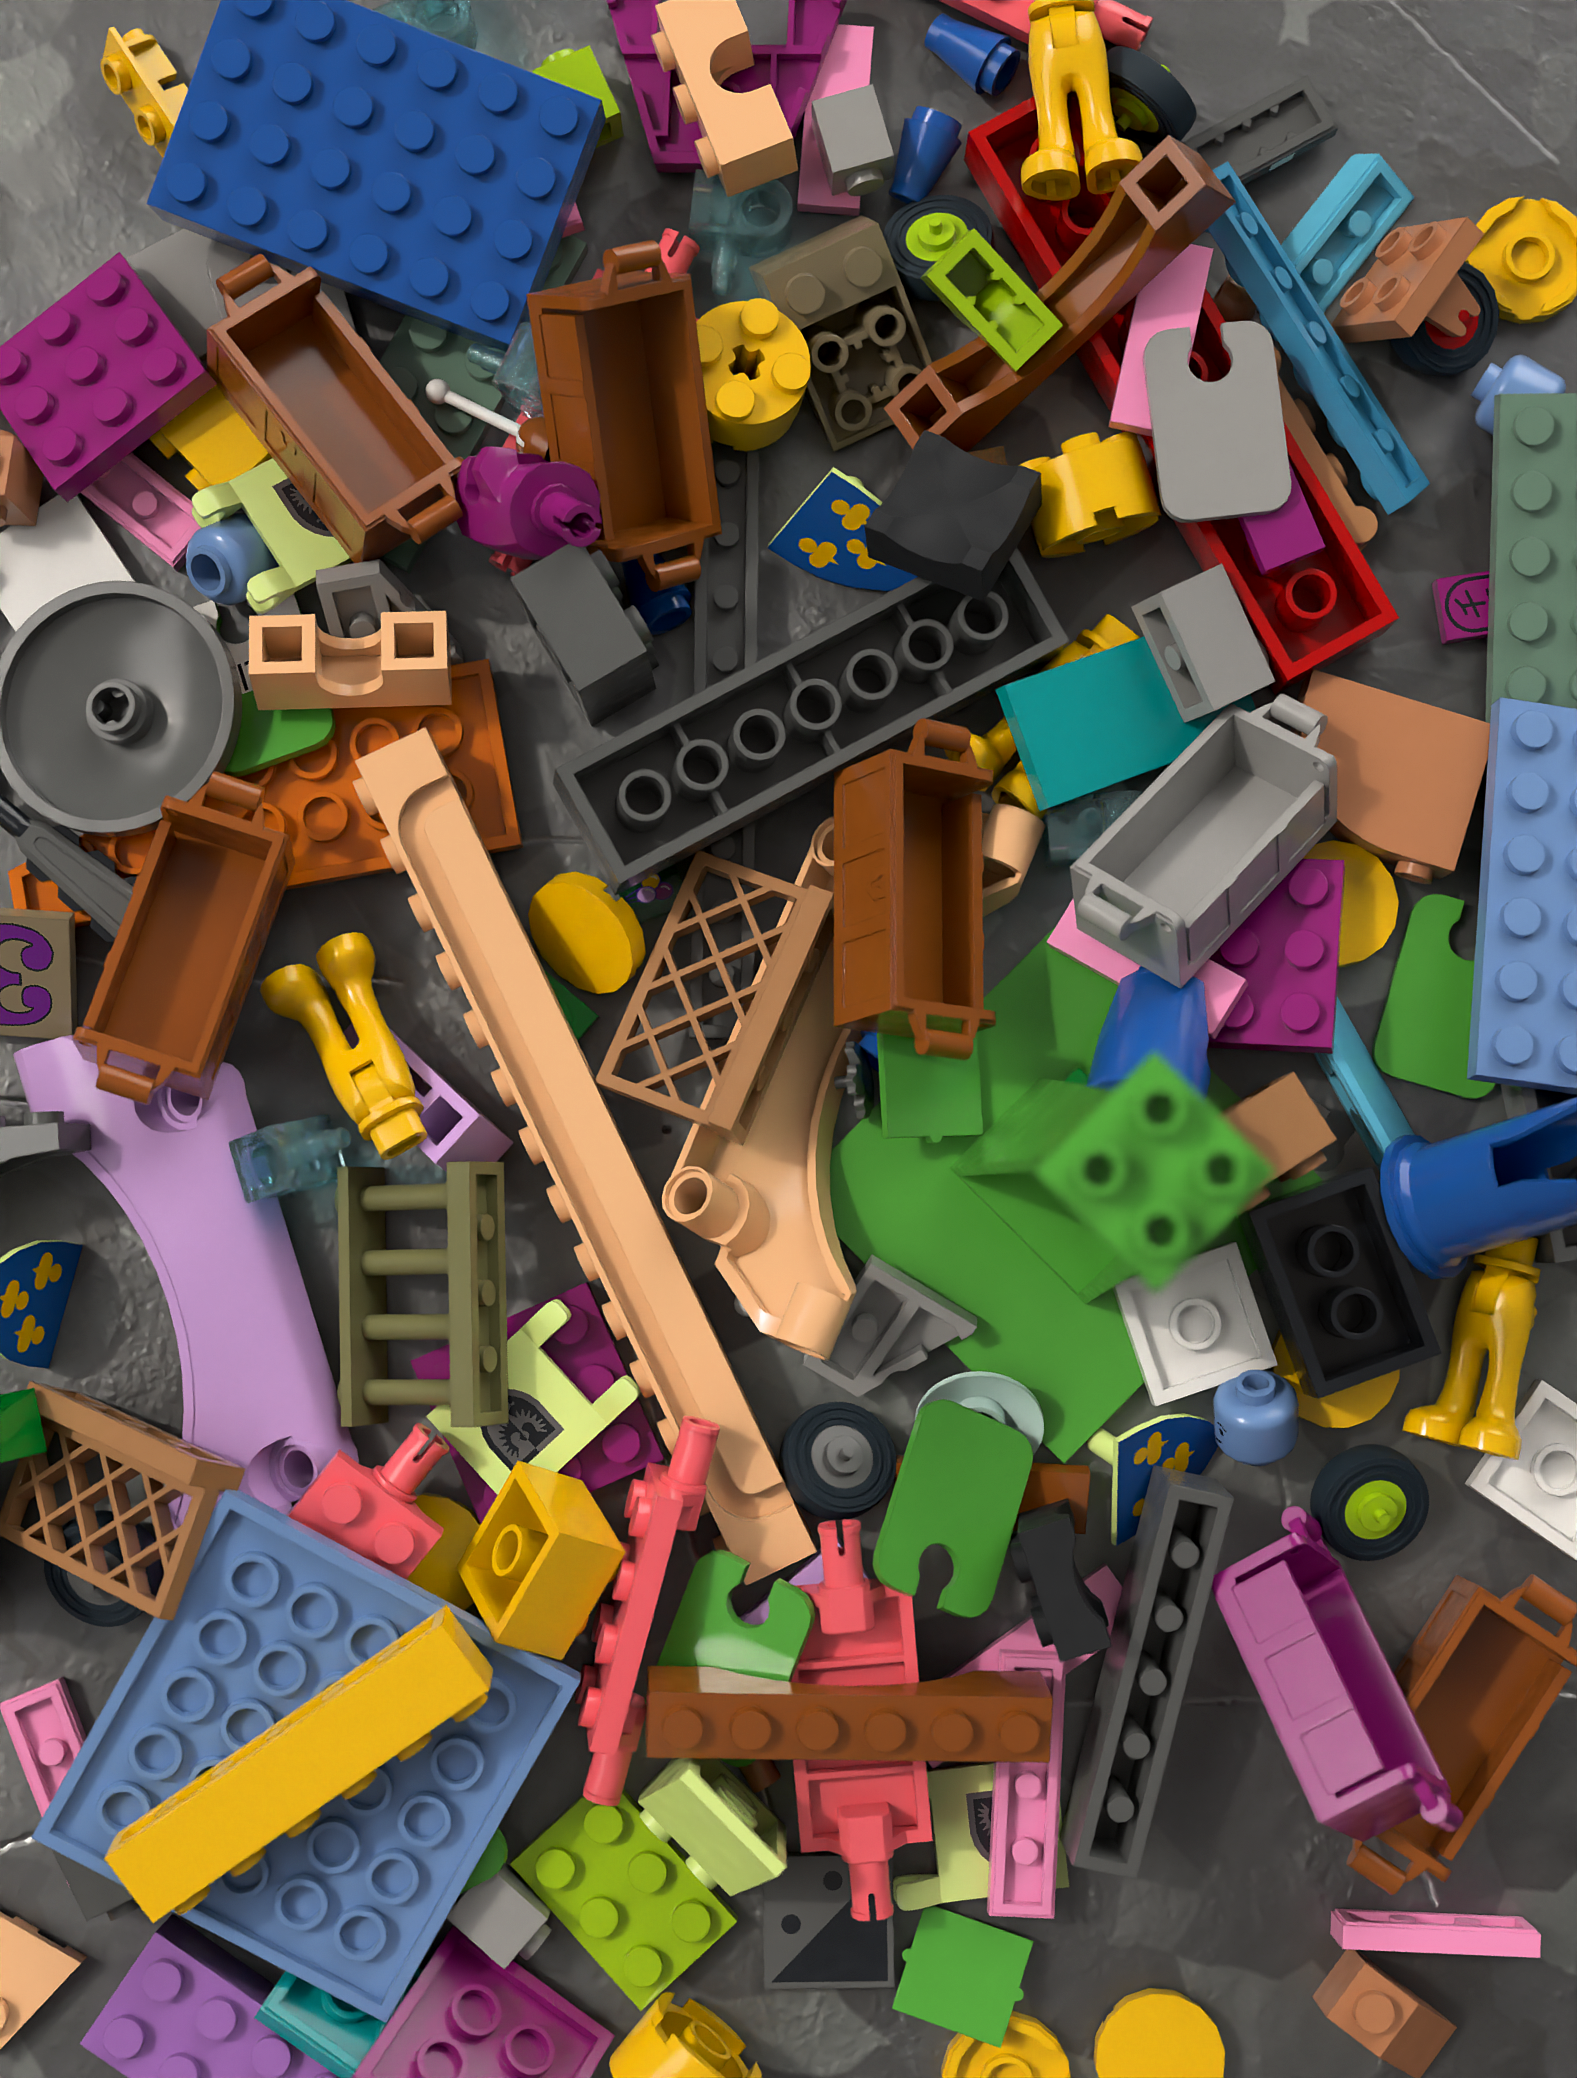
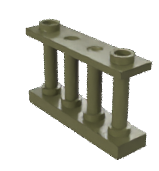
M447 1162L446 1183L385 1185V1167H337L338 1186L335 1191V1207L338 1212L340 1381L337 1396L341 1406V1427L389 1423L388 1405H449L451 1408V1427H481L509 1423L504 1162ZM447 1209V1248L386 1250L385 1211ZM448 1275L449 1313L387 1314L386 1276ZM387 1340H449L450 1379H388Z

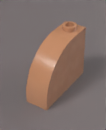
M1313 669L1302 681L1297 701L1328 717L1326 728L1320 735L1317 748L1333 755L1337 761V822L1329 831L1340 841L1356 844L1378 857L1380 861L1395 865L1394 874L1412 882L1432 884L1433 878L1442 879L1454 872L1488 760L1490 723ZM1291 727L1292 733L1304 739L1308 736L1305 733Z

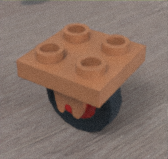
M1468 217L1399 227L1390 232L1377 247L1375 256L1378 259L1364 278L1356 281L1343 295L1340 301L1342 310L1331 324L1337 336L1345 343L1390 339L1392 347L1403 363L1422 374L1450 376L1474 367L1489 352L1497 334L1499 308L1493 287L1482 272L1465 262L1484 233Z

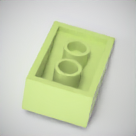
M672 1758L641 1789L638 1803L644 1808L639 1814L641 1820L661 1841L667 1843L673 1837L690 1855L685 1861L686 1865L707 1888L713 1890L719 1884L730 1896H733L776 1878L786 1868V1826L721 1760Z

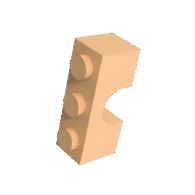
M668 0L655 5L661 31L651 35L652 42L664 73L675 69L681 85L673 87V93L684 123L688 125L697 122L703 138L695 140L694 143L707 178L718 175L728 198L798 171L793 136L771 84L746 93H733L720 87L723 81L730 75L754 66L749 32L736 0Z
M446 611L381 612L380 630L372 635L361 638H340L323 632L317 625L315 614L249 616V677L258 710L452 705L451 645Z

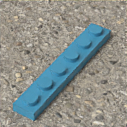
M1227 161L1212 171L1236 202L1205 231L1212 235L1224 254L1225 265L1232 279L1238 285L1245 287L1259 310L1262 326L1267 329L1272 339L1279 341L1291 360L1294 376L1298 384L1306 393L1313 395L1325 414L1327 427L1332 438L1339 446L1347 449L1359 468L1361 481L1366 492L1374 500L1379 501L1389 515L1408 504L1430 482L1237 174Z

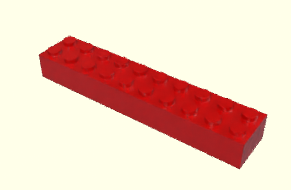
M1073 91L1067 96V107L1081 189L1080 193L1072 199L1058 201L1038 199L1026 195L1022 190V164L1027 157L1039 150L1037 110L1034 96L969 131L964 162L1039 290L1061 269L1088 237L1109 205L1115 192L1092 194L1087 188L1081 111L1077 94ZM1206 287L1190 356L1189 369L1196 378L1205 382H1215L1223 379L1229 373L1231 360L1228 352L1222 346L1220 326L1222 323H1226ZM1136 295L1075 351L1110 412L1112 411ZM1285 422L1284 429L1288 460L1325 544L1322 552L1262 576L1238 518L1183 523L1173 519L1203 572L1223 564L1255 637L1262 642L1268 653L1269 668L1275 679V682L1269 685L1275 695L1306 678L1313 669L1319 671L1383 635L1399 619L1395 609ZM1136 433L1153 486L1160 497L1153 437Z

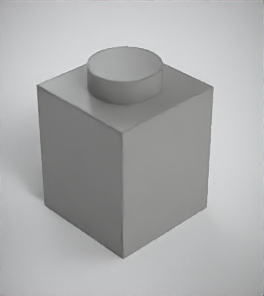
M873 84L812 101L811 126L832 195L847 191L851 196L869 194L884 185V181L892 179L894 153Z
M506 1862L503 1868L492 1878L459 1894L446 1917L503 1969L509 1965L517 1954L527 1961L552 1931L545 1924L551 1910L524 1879Z

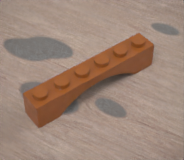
M1168 135L1118 183L1109 205L1088 237L1061 269L1035 293L1063 324L1044 345L1016 372H1013L980 337H977L955 352L929 364L884 407L885 411L912 449L923 431L926 430L945 437L958 448L968 452L1236 201L1199 153Z
M647 1666L645 1716L647 1758L1050 1763L1053 1697L1040 1671L975 1670L953 1677L918 1683L840 1686L771 1680L739 1674L716 1667Z

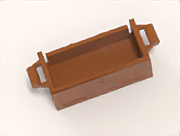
M648 240L605 250L603 254L605 269L601 278L528 293L527 301L550 461H562L577 465L588 472L600 495L599 514L602 518V523H596L595 527L599 528L601 532L597 539L590 545L585 546L590 555L600 549L606 559L611 562H626L637 559L645 573L648 587L652 591L657 592L698 580L701 576L699 562L704 539L722 534L691 275L686 273H669L662 261L659 245L654 240ZM648 268L652 269V272L639 271ZM687 545L688 556L657 565L654 564L653 554Z
M259 253L216 279V285L224 297L227 317L207 328V370L217 382L216 386L354 563L379 559L410 538L417 544H421L463 516L462 510L455 500L454 487L457 474L460 472L464 459L461 456L456 458L452 456L420 415L418 408L405 396L372 354L370 347L363 338L358 336L325 292H320L321 277L313 267L310 266L293 276L280 267L269 263L264 255ZM272 277L278 283V285L240 308L234 302L240 296Z
M921 718L914 726L913 740L908 752L889 749L834 773V1027L915 1038V1050L920 1055L966 1061L972 1055L973 1040L976 1032L996 1026V1012L984 1009L982 795L973 793L993 785V770L978 767L972 747L970 746L971 734L968 728ZM925 746L958 752L959 762L925 755Z
M214 771L209 782L200 788L188 802L168 795L164 797L160 807L163 820L159 822L140 875L137 876L134 883L131 899L112 949L108 952L104 962V970L83 1022V1027L76 1028L72 1039L83 1060L95 1063L98 1066L99 1074L96 1081V1089L146 1105L150 1104L154 1093L163 1086L209 1100L295 865L290 835L265 827L262 806L265 787ZM207 796L254 811L255 814L252 822L205 807L204 803Z
M1531 1574L1522 1586L1513 1589L1500 1599L1481 1586L1459 1575L1455 1576L1397 1666L1394 1675L1451 1790V1793H1449L1451 1796L1450 1801L1462 1812V1824L1455 1831H1444L1427 1822L1422 1817V1814L1419 1813L1375 1836L1411 1860L1405 1871L1368 1848L1363 1842L1355 1839L1352 1840L1353 1849L1348 1856L1347 1866L1390 1895L1396 1894L1404 1883L1411 1881L1425 1870L1446 1883L1453 1871L1438 1858L1439 1854L1452 1862L1484 1810L1489 1807L1496 1795L1494 1794L1528 1741L1532 1740L1540 1727V1722L1572 1674L1570 1670L1561 1665L1563 1660L1577 1667V1650L1569 1646L1573 1629V1618L1577 1612V1603L1534 1574ZM1520 1597L1562 1625L1555 1636L1514 1609Z

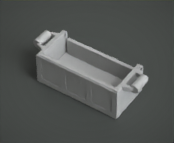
M1280 694L1274 702L1266 704L1250 713L1230 703L1070 867L1077 929L1175 986L1182 988L1337 822V761L1333 755L1317 748L1320 735L1326 728L1328 717L1285 694ZM1273 717L1308 736L1304 739L1268 719Z

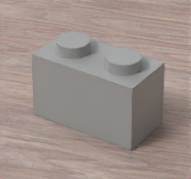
M1223 564L1161 591L1131 607L1184 723L1220 709L1275 682L1269 668L1268 653L1262 642L1255 637Z

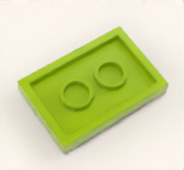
M624 1788L620 1803L617 1806H605L591 1802L582 1794L512 1859L510 1865L638 2009L642 2011L737 1922L738 1916L714 1889L707 1888L697 1879L686 1865V1857L670 1840L665 1843L650 1831L639 1816L643 1809Z

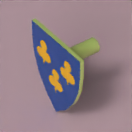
M834 467L769 542L767 547L793 565L821 579L852 588L890 591L918 577L868 557L864 526L873 511L883 502L865 489L863 482L859 478L847 476Z
M36 1240L12 1249L0 1258V1356L2 1358L29 1367L49 1369L83 1245L61 1240Z
M1185 1413L1163 1415L1137 1425L1117 1437L1105 1429L1099 1428L1088 1439L1087 1448L1113 1466L1111 1543L1118 1546L1136 1535L1153 1465L1200 1475L1218 1448L1214 1425L1205 1418Z

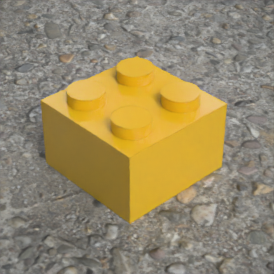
M517 1461L456 1568L495 1643L563 1660L574 1639L585 1629L589 1614L607 1583L611 1582L617 1575L620 1561L626 1551L582 1480Z

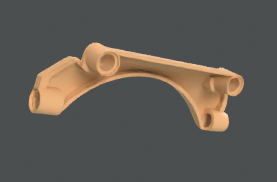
M994 804L990 814L982 813V854L984 870H982L983 917L1009 903L1018 895L1046 827L1044 822L1037 816L1007 804ZM834 816L820 824L813 834L809 851L794 885L808 889L809 885H813L834 893ZM787 900L776 928L787 923L795 904L794 902ZM834 936L744 1145L742 1146L719 1137L715 1131L693 1123L673 1173L666 1183L662 1194L663 1209L668 1217L705 1240L721 1245L715 1266L759 1331L786 1346L829 1361L857 1292L855 1282L844 1260L836 1233L830 1194V1160L833 1132L840 1101L845 1088H835L834 1077L847 1075V1065L850 1064L845 1052V1042L855 1041L859 1043L862 1040L860 1030L834 1027ZM778 942L768 945L771 957ZM762 959L752 985L761 982L767 969L764 959ZM753 999L743 1004L745 1014H747ZM739 1018L735 1023L727 1044L736 1040L741 1028ZM727 1058L719 1061L718 1069L720 1071V1074L723 1070ZM713 1078L700 1109H706L716 1086Z

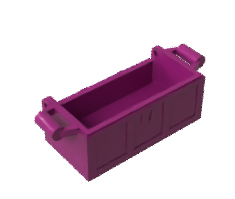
M1298 1506L1288 1507L1281 1516V1522L1283 1527L1292 1534L1215 1574L1211 1590L1317 1821L1361 1842L1419 1813L1422 1814V1817L1427 1822L1444 1831L1452 1832L1457 1830L1463 1821L1462 1812L1450 1801L1451 1796L1449 1793H1451L1447 1781L1339 1561L1332 1557L1321 1537L1322 1528L1320 1523Z

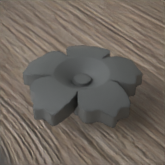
M855 1041L845 1042V1052L850 1065H847V1075L834 1077L835 1088H847V1094L854 1096L856 1119H868L874 1107V1080L872 1078L873 1074L869 1058L860 1044Z

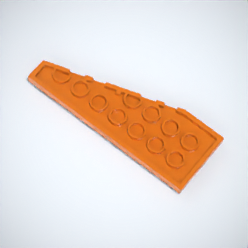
M489 659L451 665L452 705L332 708L336 729L333 737L326 745L315 751L249 775L231 776L265 787V795L262 801L265 827L290 835L295 865L286 890L394 871L380 842V839L390 835L379 812L372 816L367 814L354 788L353 781L362 777L355 760L425 727L433 735L488 853L523 848L492 665ZM208 796L204 803L205 807L251 822L255 814L254 811ZM157 829L125 837H102L83 834L80 836L81 849L85 852L99 850L117 864V875L122 879L132 876L137 878L140 875ZM26 862L8 871L14 909L73 912L58 898V885L53 881L40 882L26 869ZM86 911L75 913V928L91 924V916Z

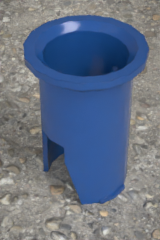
M1142 966L1139 967V970L1122 978L1100 1031L1086 1086L1115 1090L1155 1051L1206 1101L1211 1072L1207 1058L1209 1036L1204 982L1192 976L1182 988H1179Z
M1577 1097L1435 1143H1430L1419 1135H1403L1397 1137L1386 1147L1380 1166L1383 1205L1388 1224L1399 1248L1415 1269L1430 1279H1450L1455 1277L1466 1266L1468 1256L1577 1225V1179L1550 1180L1547 1168L1567 1163L1577 1156Z

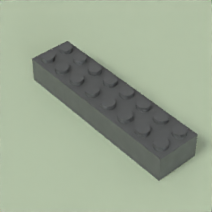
M1016 547L984 602L924 578L917 577L555 769L553 785L616 896L834 778L835 772L873 757L913 736L914 726L919 719L925 718L941 721L995 692L996 689L1047 664L1070 641Z

